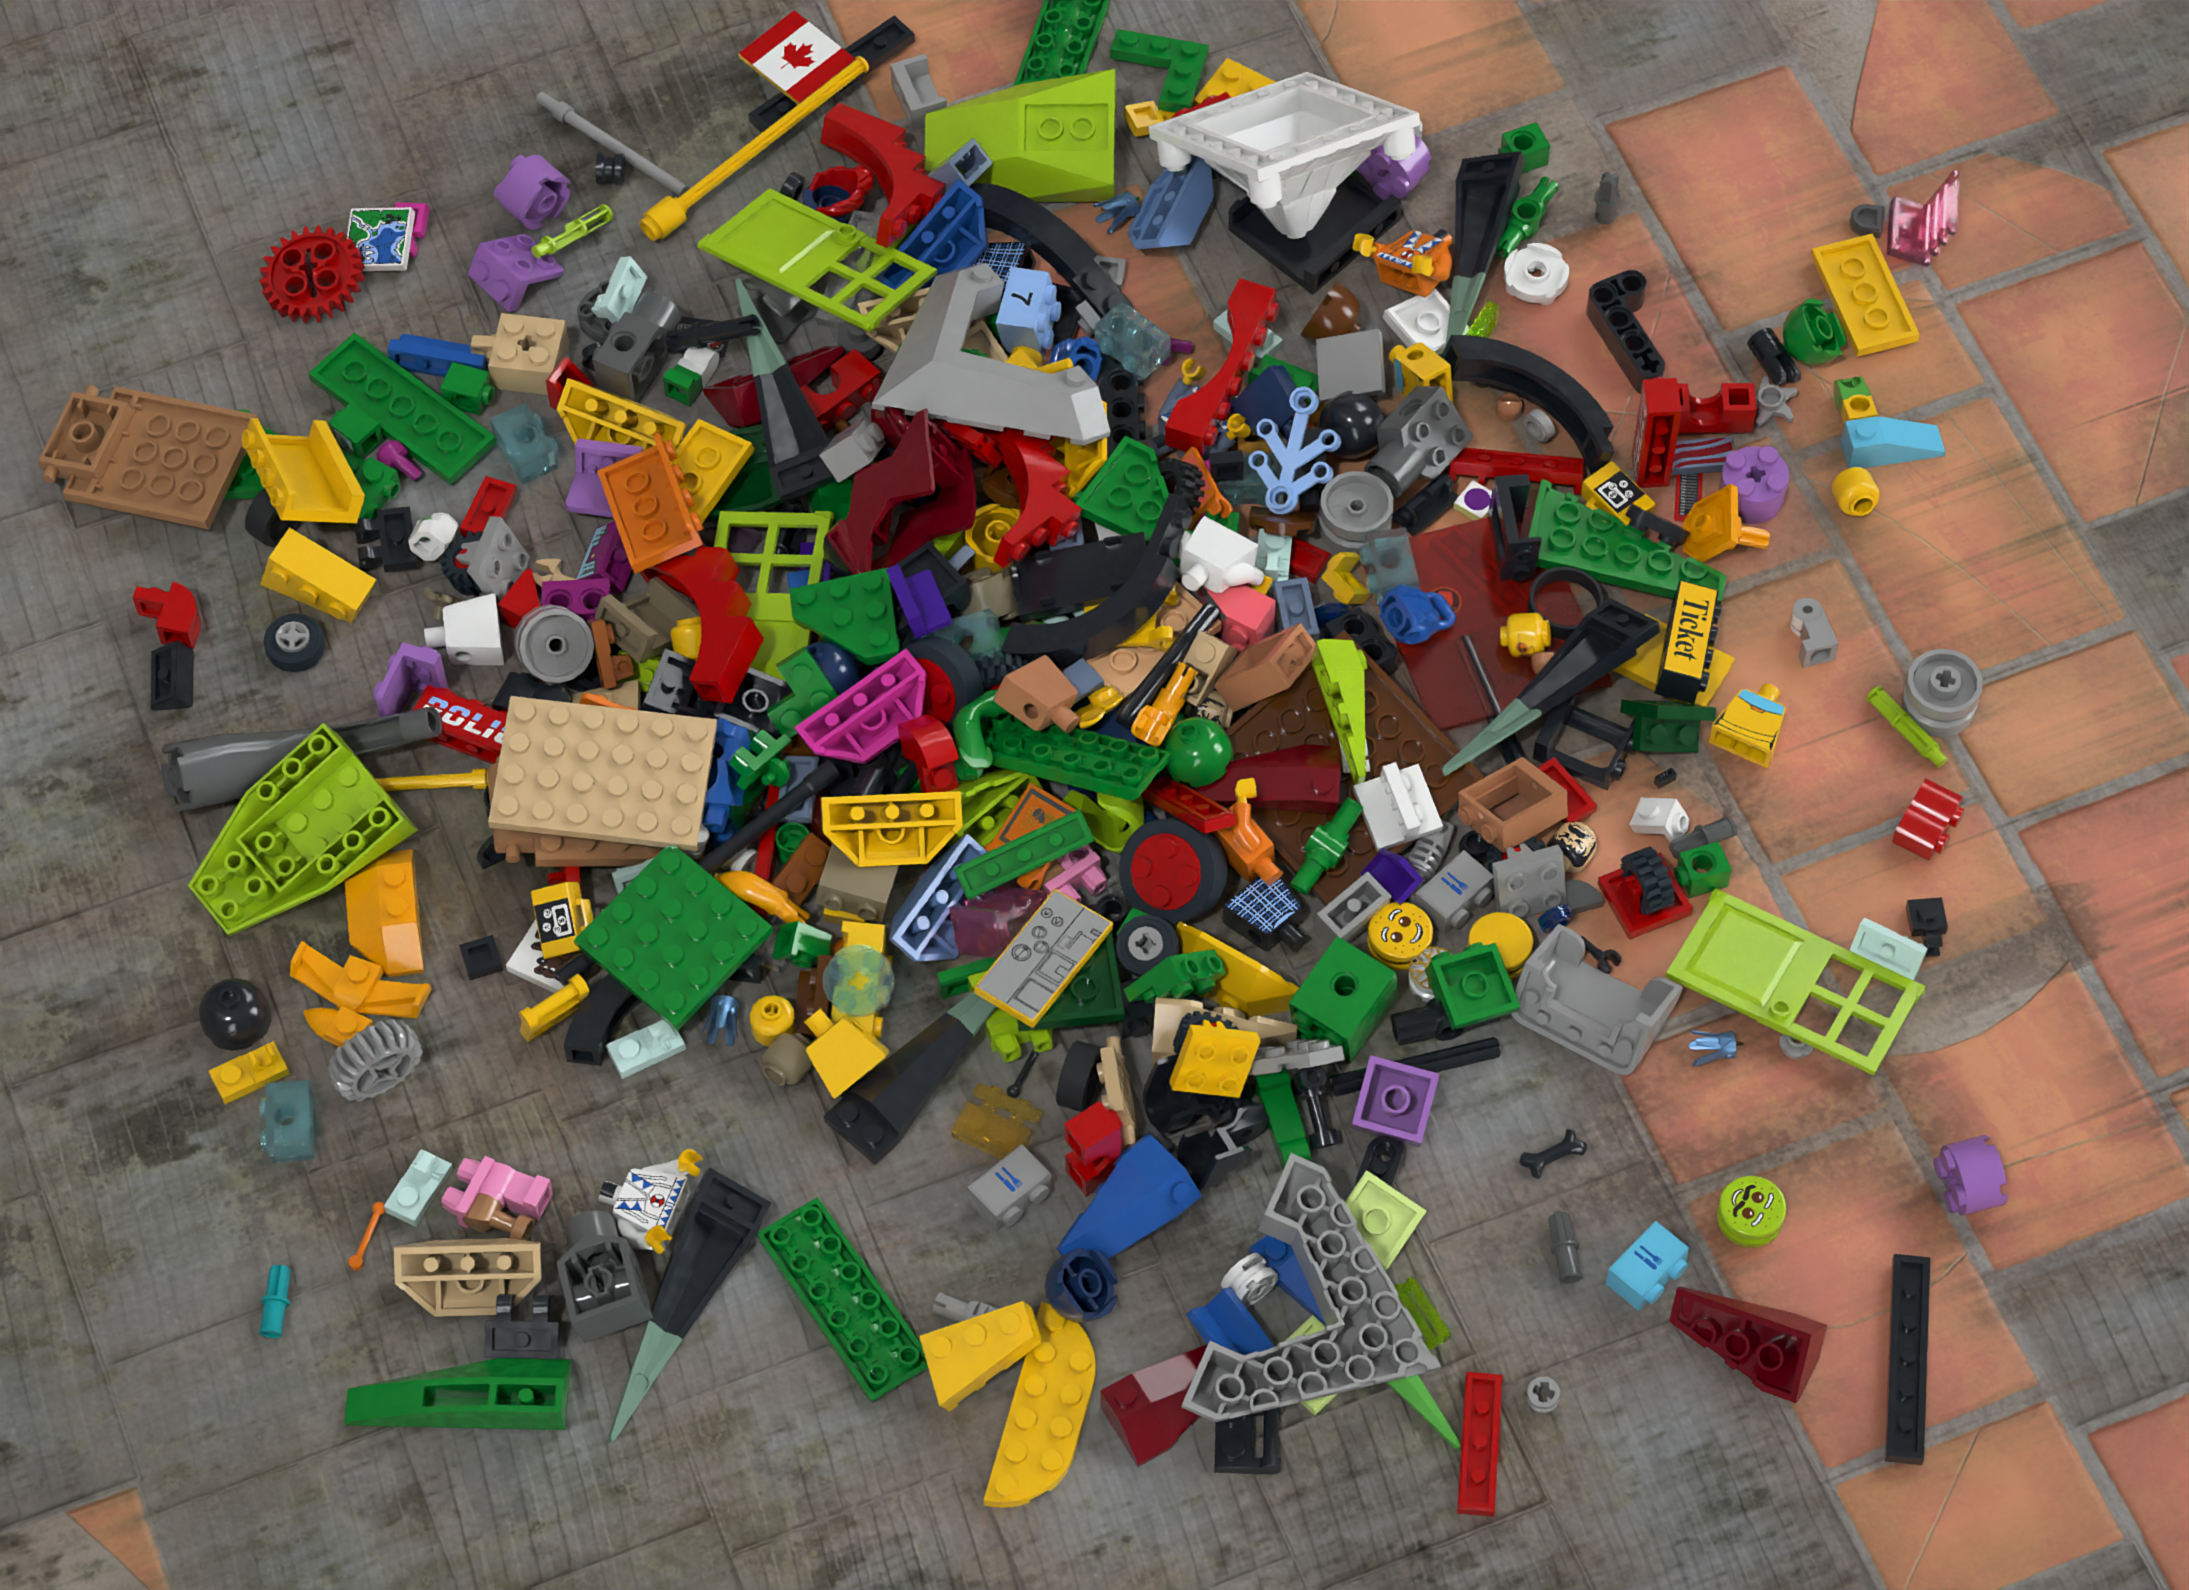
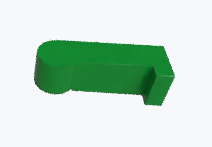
M1286 1068L1280 1072L1255 1075V1094L1258 1102L1264 1107V1111L1270 1119L1267 1128L1282 1170H1284L1291 1153L1311 1161L1309 1146L1305 1138L1306 1135L1290 1086V1076Z

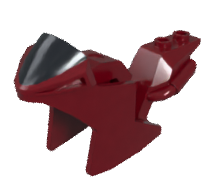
M878 378L872 382L871 406L882 384V381ZM889 406L885 407L884 411L871 409V422L878 424L883 431L884 441L886 442L884 446L896 450L891 457L855 472L849 514L846 520L840 519L824 537V557L831 569L839 577L890 568L928 541L969 530L973 527L976 515V496L970 452L967 447L959 450L929 421L927 409L916 412L915 416L905 415L903 409ZM936 483L941 488L938 498L900 514L890 548L884 555L871 561L873 544L877 547L888 542L893 509L904 500L933 494Z

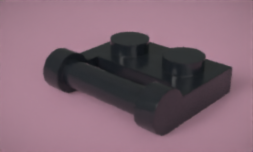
M1282 1407L1215 1422L1214 1473H1280L1281 1458L1278 1457V1415L1282 1413ZM1253 1416H1264L1263 1457L1252 1458Z

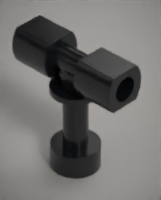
M1321 1065L1302 1068L1292 1078V1088L1299 1101L1307 1100L1315 1132L1308 1135L1312 1150L1340 1143L1336 1129L1328 1128L1321 1101V1096L1327 1095L1326 1090L1319 1091V1088L1326 1082V1073Z

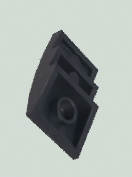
M665 648L642 704V710L717 719V722L719 718H723L731 724L748 728L757 734L764 729L776 740L778 739L780 732L767 715L766 709L793 693V690L786 681L749 667L732 703L702 700L689 680L696 661Z

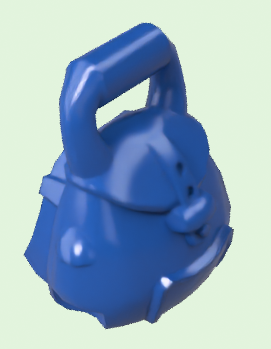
M1088 336L1077 339L1067 338V340L1054 346L1048 364L1070 358L1073 367L1079 365L1094 382L1096 381L1103 357H1101L1099 345L1093 338Z
M1403 583L1394 589L1388 590L1384 595L1383 601L1379 603V617L1382 619L1385 627L1397 642L1407 645L1427 641L1431 634L1436 633L1437 630L1450 628L1456 620V614L1443 595L1435 592H1422L1419 588H1412Z

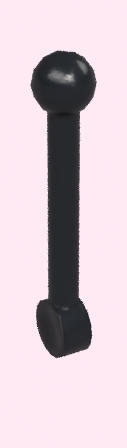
M1034 1048L1015 1083L1007 1088V1095L1010 1098H1017L1020 1095V1086L1039 1054L1034 1051Z

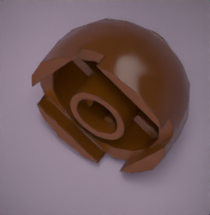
M1336 281L1300 336L1316 345V339L1358 332L1361 325L1356 321L1360 315V304L1356 296L1348 288Z

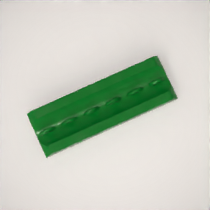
M1044 0L1013 86L1086 74L1111 0Z
M1002 713L997 717H987L980 725L985 747H990L993 754L991 765L1134 801L1142 794L1156 774L1162 771L1168 764L1172 756L1171 751L1075 728L1066 734L1055 723L1041 731H1035L1011 713Z
M818 1197L756 1234L768 1256L869 1401H876L902 1383L928 1369L921 1343Z

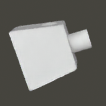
M495 593L445 606L442 609L444 626L424 629L426 646L430 648L446 646L449 662L453 665H505L499 609Z

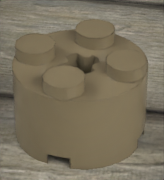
M1010 565L1004 569L999 566L1000 571L991 572L989 567H983L961 575L968 583L971 591V600L965 610L956 609L952 604L958 625L963 627L969 626L970 631H977L990 625L989 620L1001 617L1002 620H1007L1019 615L1017 600L1013 593L1014 580Z

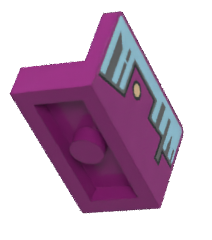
M615 521L595 529L575 578L577 580L609 578L611 592L614 594L624 590L632 570Z

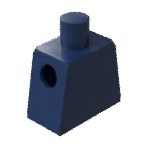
M1283 365L1267 367L1231 403L1230 412L1245 417L1244 423L1250 426L1255 434H1257L1256 426L1259 421L1271 419L1278 426L1279 437L1283 436L1288 442L1296 412L1290 406L1289 399L1296 386ZM1303 400L1301 406L1302 408H1307L1308 406ZM1266 425L1263 428L1264 435L1271 432L1272 425Z

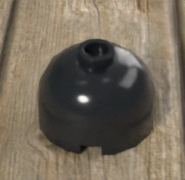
M1348 390L1332 398L1322 409L1318 428L1331 429L1340 436L1341 444L1339 448L1331 453L1341 458L1356 459L1371 453L1379 446L1377 428L1384 421V416L1379 406L1369 396L1365 394L1359 396L1353 394V391ZM1333 435L1325 439V445H1331L1334 442Z
M232 978L214 984L203 995L199 1006L202 1031L215 1046L225 1050L235 1051L249 1048L253 1045L252 1042L257 1040L260 1035L262 1038L264 1037L271 1023V1010L266 997L259 987L247 980Z

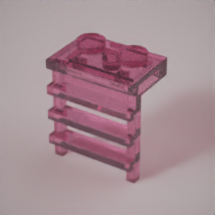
M1953 170L1925 205L1897 196L1891 200L1889 204L1887 255L1925 267L1930 265L1931 255L1936 257L1939 254V245L1946 246L1948 243V234L1954 236L1957 233L1959 180L1957 179L1959 178V171Z
M1000 886L996 888L997 894L985 892L981 894L982 900L970 899L965 900L966 906H950L954 941L958 954L998 959L1011 943L1007 921L1038 909L1049 895L1043 890Z

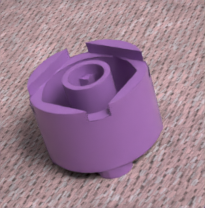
M1414 134L1416 151L1411 153L1408 159L1392 160L1391 156L1384 154L1382 144L1371 150V155L1356 168L1373 187V192L1381 199L1385 200L1391 194L1398 199L1406 197L1430 170L1431 166H1428V162L1431 159L1430 152L1416 134Z
M519 155L511 162L510 171L504 180L497 185L493 195L498 199L499 204L526 228L536 230L544 226L541 223L542 220L548 216L554 219L565 207L571 192L567 188V183H571L566 176L541 155H531L526 158L523 155Z
M1751 446L1741 448L1727 455L1722 469L1719 490L1729 484L1738 487V517L1741 518V522L1747 524L1764 523L1773 519L1784 504L1789 482V470L1774 447Z
M1987 1135L1943 1145L1940 1149V1157L1933 1159L1937 1177L1944 1180L1947 1190L1944 1193V1200L1950 1213L1958 1212L1963 1216L2001 1206L2007 1202V1194L2001 1195L2000 1185L2007 1184L2002 1161L1995 1145H1986L1985 1142L1989 1139Z

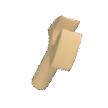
M552 558L535 561L537 570L550 574L540 576L533 572L535 586L541 593L542 581L577 580L561 574L562 563L560 559Z

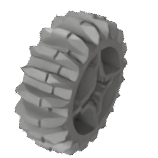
M389 1019L385 1023L378 1021L374 1026L370 1027L367 1025L361 1032H355L351 1039H345V1044L335 1050L336 1055L332 1056L329 1060L330 1065L327 1070L330 1073L329 1076L333 1086L348 1101L356 1100L360 1102L367 1097L373 1099L376 1095L385 1093L399 1082L405 1081V1077L413 1073L415 1070L414 1066L418 1065L421 1061L420 1056L423 1051L418 1041V1036L413 1029H410L408 1024H405L402 1020L395 1021L394 1019Z

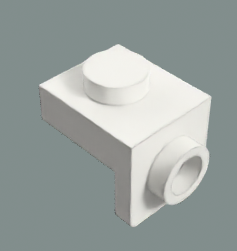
M1641 797L1629 825L1634 833L1664 834L1671 843L1672 840L1683 836L1688 830L1690 819L1677 799Z

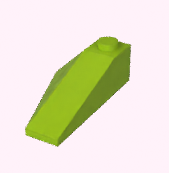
M1317 640L1311 664L1354 784L1357 785L1363 783L1366 776L1364 670L1367 669L1366 659L1361 649L1356 650L1353 640Z

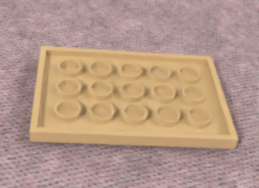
M511 696L489 814V828L664 848L665 846H676L681 850L697 851L717 731V719Z

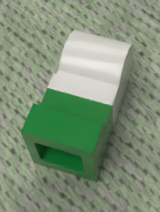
M697 347L688 348L684 357L679 360L674 369L669 368L663 376L665 396L691 407L714 374L719 362V353L707 347L697 349ZM677 387L684 390V394L678 392Z

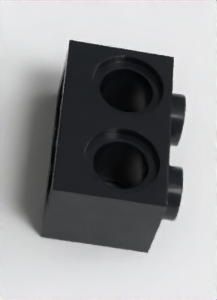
M1360 606L1325 624L1324 639H1334L1343 630L1348 634H1358L1359 636H1351L1352 639L1371 658L1377 659L1374 662L1388 676L1394 674L1397 652L1393 644L1389 640L1385 641L1380 635L1374 618L1370 615L1366 616Z

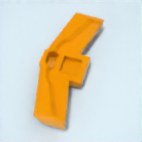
M301 941L290 964L291 977L335 1004L337 1009L343 1006L356 1013L417 1019L432 990L431 985L427 983L422 985L382 981L380 979L384 972L381 965L351 955L343 968L308 946L304 941Z

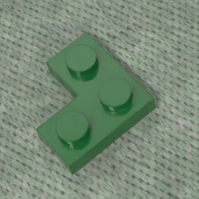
M806 646L776 664L777 669L793 690V693L766 709L767 715L781 735L786 734L789 738L797 734L795 726L839 696Z

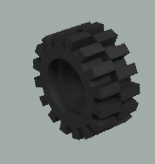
M1165 458V462L1160 461L1157 464L1161 476L1164 478L1168 493L1173 494L1176 486L1174 494L1181 495L1192 510L1193 516L1196 513L1193 508H1199L1201 502L1198 501L1199 496L1204 497L1205 492L1200 490L1201 487L1205 486V480L1200 479L1204 475L1202 471L1198 470L1199 467L1175 458Z

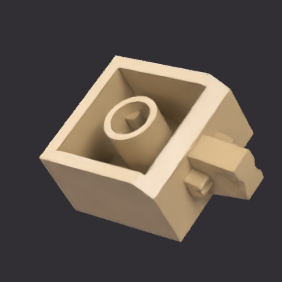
M501 313L496 334H491V336L473 335L470 345L471 353L486 356V361L489 362L488 368L491 384L500 390L548 395L545 380L560 361L566 357L569 338L566 321Z

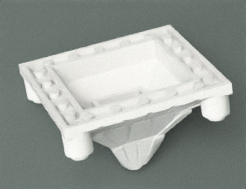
M1305 72L1149 126L1150 139L1157 141L1159 162L1162 167H1166L1168 171H1180L1185 169L1186 164L1191 162V154L1203 158L1207 165L1245 190L1250 198V202L1256 205L1278 231L1287 235L1288 238L1297 239L1304 237L1306 232L1313 229L1332 200L1336 187L1371 155V150L1383 144L1384 154L1391 156L1392 160L1408 159L1410 154L1416 151L1414 128L1420 125L1419 113Z

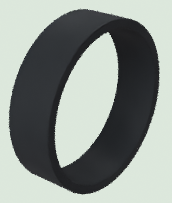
M1555 567L1544 571L1534 580L1530 589L1527 609L1528 613H1540L1535 605L1533 596L1542 586L1554 581H1569L1581 585L1591 593L1597 607L1604 603V596L1598 582L1588 573L1573 567ZM1549 620L1551 637L1567 640L1578 626L1560 625Z

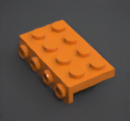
M660 433L653 435L656 446L597 470L629 563L635 574L703 545L699 535V531L704 529L697 512L691 513L690 507L695 506L688 487L682 488L681 486L682 483L686 482L679 463L674 465L672 461L677 459L676 452L671 441L664 442Z

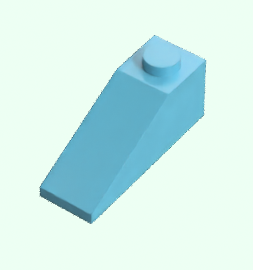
M1879 416L1845 421L1840 443L1848 468H1869L1945 456L1946 453L1937 425Z

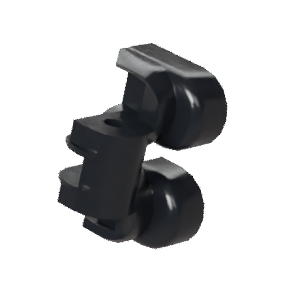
M1179 1054L1156 1060L1144 1086L1143 1105L1149 1121L1160 1133H1168L1187 1126L1194 1114H1207L1213 1124L1209 1127H1200L1183 1133L1177 1148L1178 1161L1185 1167L1198 1190H1202L1221 1183L1226 1178L1228 1172L1239 1169L1246 1163L1252 1149L1243 1145L1257 1138L1266 1128L1270 1119L1261 1103H1250L1248 1098L1251 1095L1252 1088L1246 1081L1239 1098L1173 1091L1169 1081Z

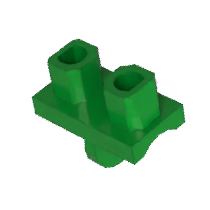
M764 729L761 730L748 746L758 756H754L748 749L742 746L734 753L729 762L741 775L736 785L744 791L762 775L761 780L765 785L771 784L776 787H782L790 778L788 770L790 764L785 759L781 761L783 757L782 750L792 740L786 734H783L776 740Z

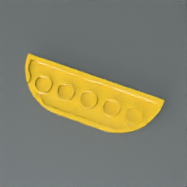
M1041 1302L1036 1318L1042 1343L1025 1356L984 1496V1506L999 1508L1021 1506L1030 1503L1031 1499L1040 1496L1048 1490L1050 1492L1065 1477L1076 1453L1095 1384V1355L1091 1342L1080 1324L1059 1316L1050 1304Z

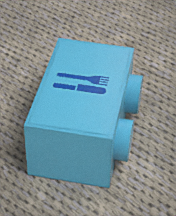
M1655 1221L1608 1269L1606 1285L1636 1310L1640 1311L1647 1302L1652 1305L1661 1297L1665 1290L1663 1286L1671 1278L1675 1281L1685 1272L1688 1267L1686 1260L1689 1247Z

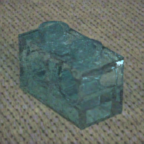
M1120 301L1095 324V342L1099 345L1100 351L1106 355L1113 356L1121 362L1127 371L1135 372L1143 379L1147 378L1170 356L1171 336L1123 301Z

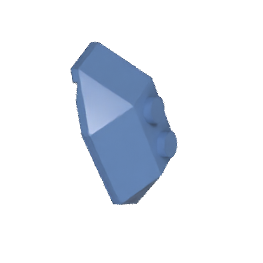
M1191 154V162L1186 164L1185 169L1168 171L1165 168L1151 184L1139 208V212L1136 214L1127 232L1136 250L1191 244L1214 197L1211 167L1205 163L1203 158Z
M964 834L928 868L892 918L889 940L914 962L956 959L993 907L992 889L968 900L953 868L987 853L969 834Z

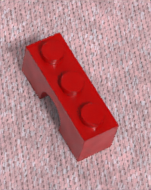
M856 348L830 366L832 385L837 390L830 394L822 395L813 392L806 384L800 388L825 434L838 421L842 419L847 420L856 409L866 402H871L872 382L876 378L881 380V372Z
M1678 383L1682 408L1678 433L1753 432L1757 411L1754 383H1721L1720 391L1709 398L1692 397L1689 395L1688 383Z
M1098 1101L1064 1123L1065 1141L1073 1150L1065 1155V1171L1085 1197L1094 1193L1101 1183L1106 1182L1115 1168L1114 1163L1122 1154V1122L1113 1109L1107 1110L1101 1101Z

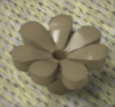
M428 587L424 589V594L436 605L432 618L443 621L442 609L445 606L466 601L452 594L442 595Z

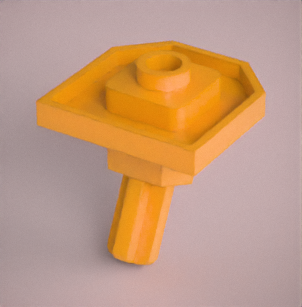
M1729 484L1694 503L1682 524V528L1690 532L1685 544H1683V552L1702 563L1727 549L1733 550L1737 544L1765 549L1770 540V533L1766 530L1741 525V518L1738 517V487L1733 484Z

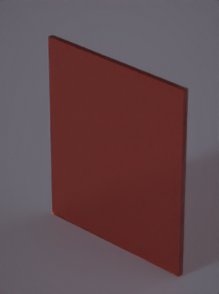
M1534 506L1526 507L1523 522L1516 523L1519 538H1528ZM1488 517L1358 551L1360 560L1379 603L1383 601L1384 595L1388 590L1394 589L1403 583L1412 588H1419L1422 592H1435L1443 595L1456 614L1453 626L1445 630H1437L1436 633L1431 634L1427 641L1407 645L1395 640L1427 717L1441 732L1495 717V711L1462 638L1463 635L1470 637L1502 711L1537 675L1532 668L1531 656L1513 657L1509 652L1508 646L1502 647L1500 628L1507 625V619L1510 615L1528 613L1527 604L1531 586L1541 573L1549 569L1536 566L1534 578L1519 582L1512 580L1501 581ZM1567 581L1550 582L1538 589L1533 596L1538 611L1546 619L1556 624L1566 626L1579 625L1584 618ZM1551 637V645L1545 648L1544 653H1556L1566 640ZM1609 673L1576 693L1575 696L1612 687L1613 682Z

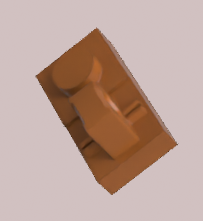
M602 618L587 620L594 641L593 651L601 687L604 689L617 687L616 681L634 675L631 657L629 654L610 655V645L615 644L611 624L605 625V621Z

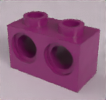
M609 578L542 581V606L547 604L564 606L583 618L587 625V620L594 619L597 609L590 608L598 607L602 597L609 594L612 595Z

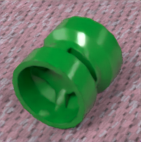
M790 822L784 824L776 833L777 855L783 866L809 833L808 829L800 823Z

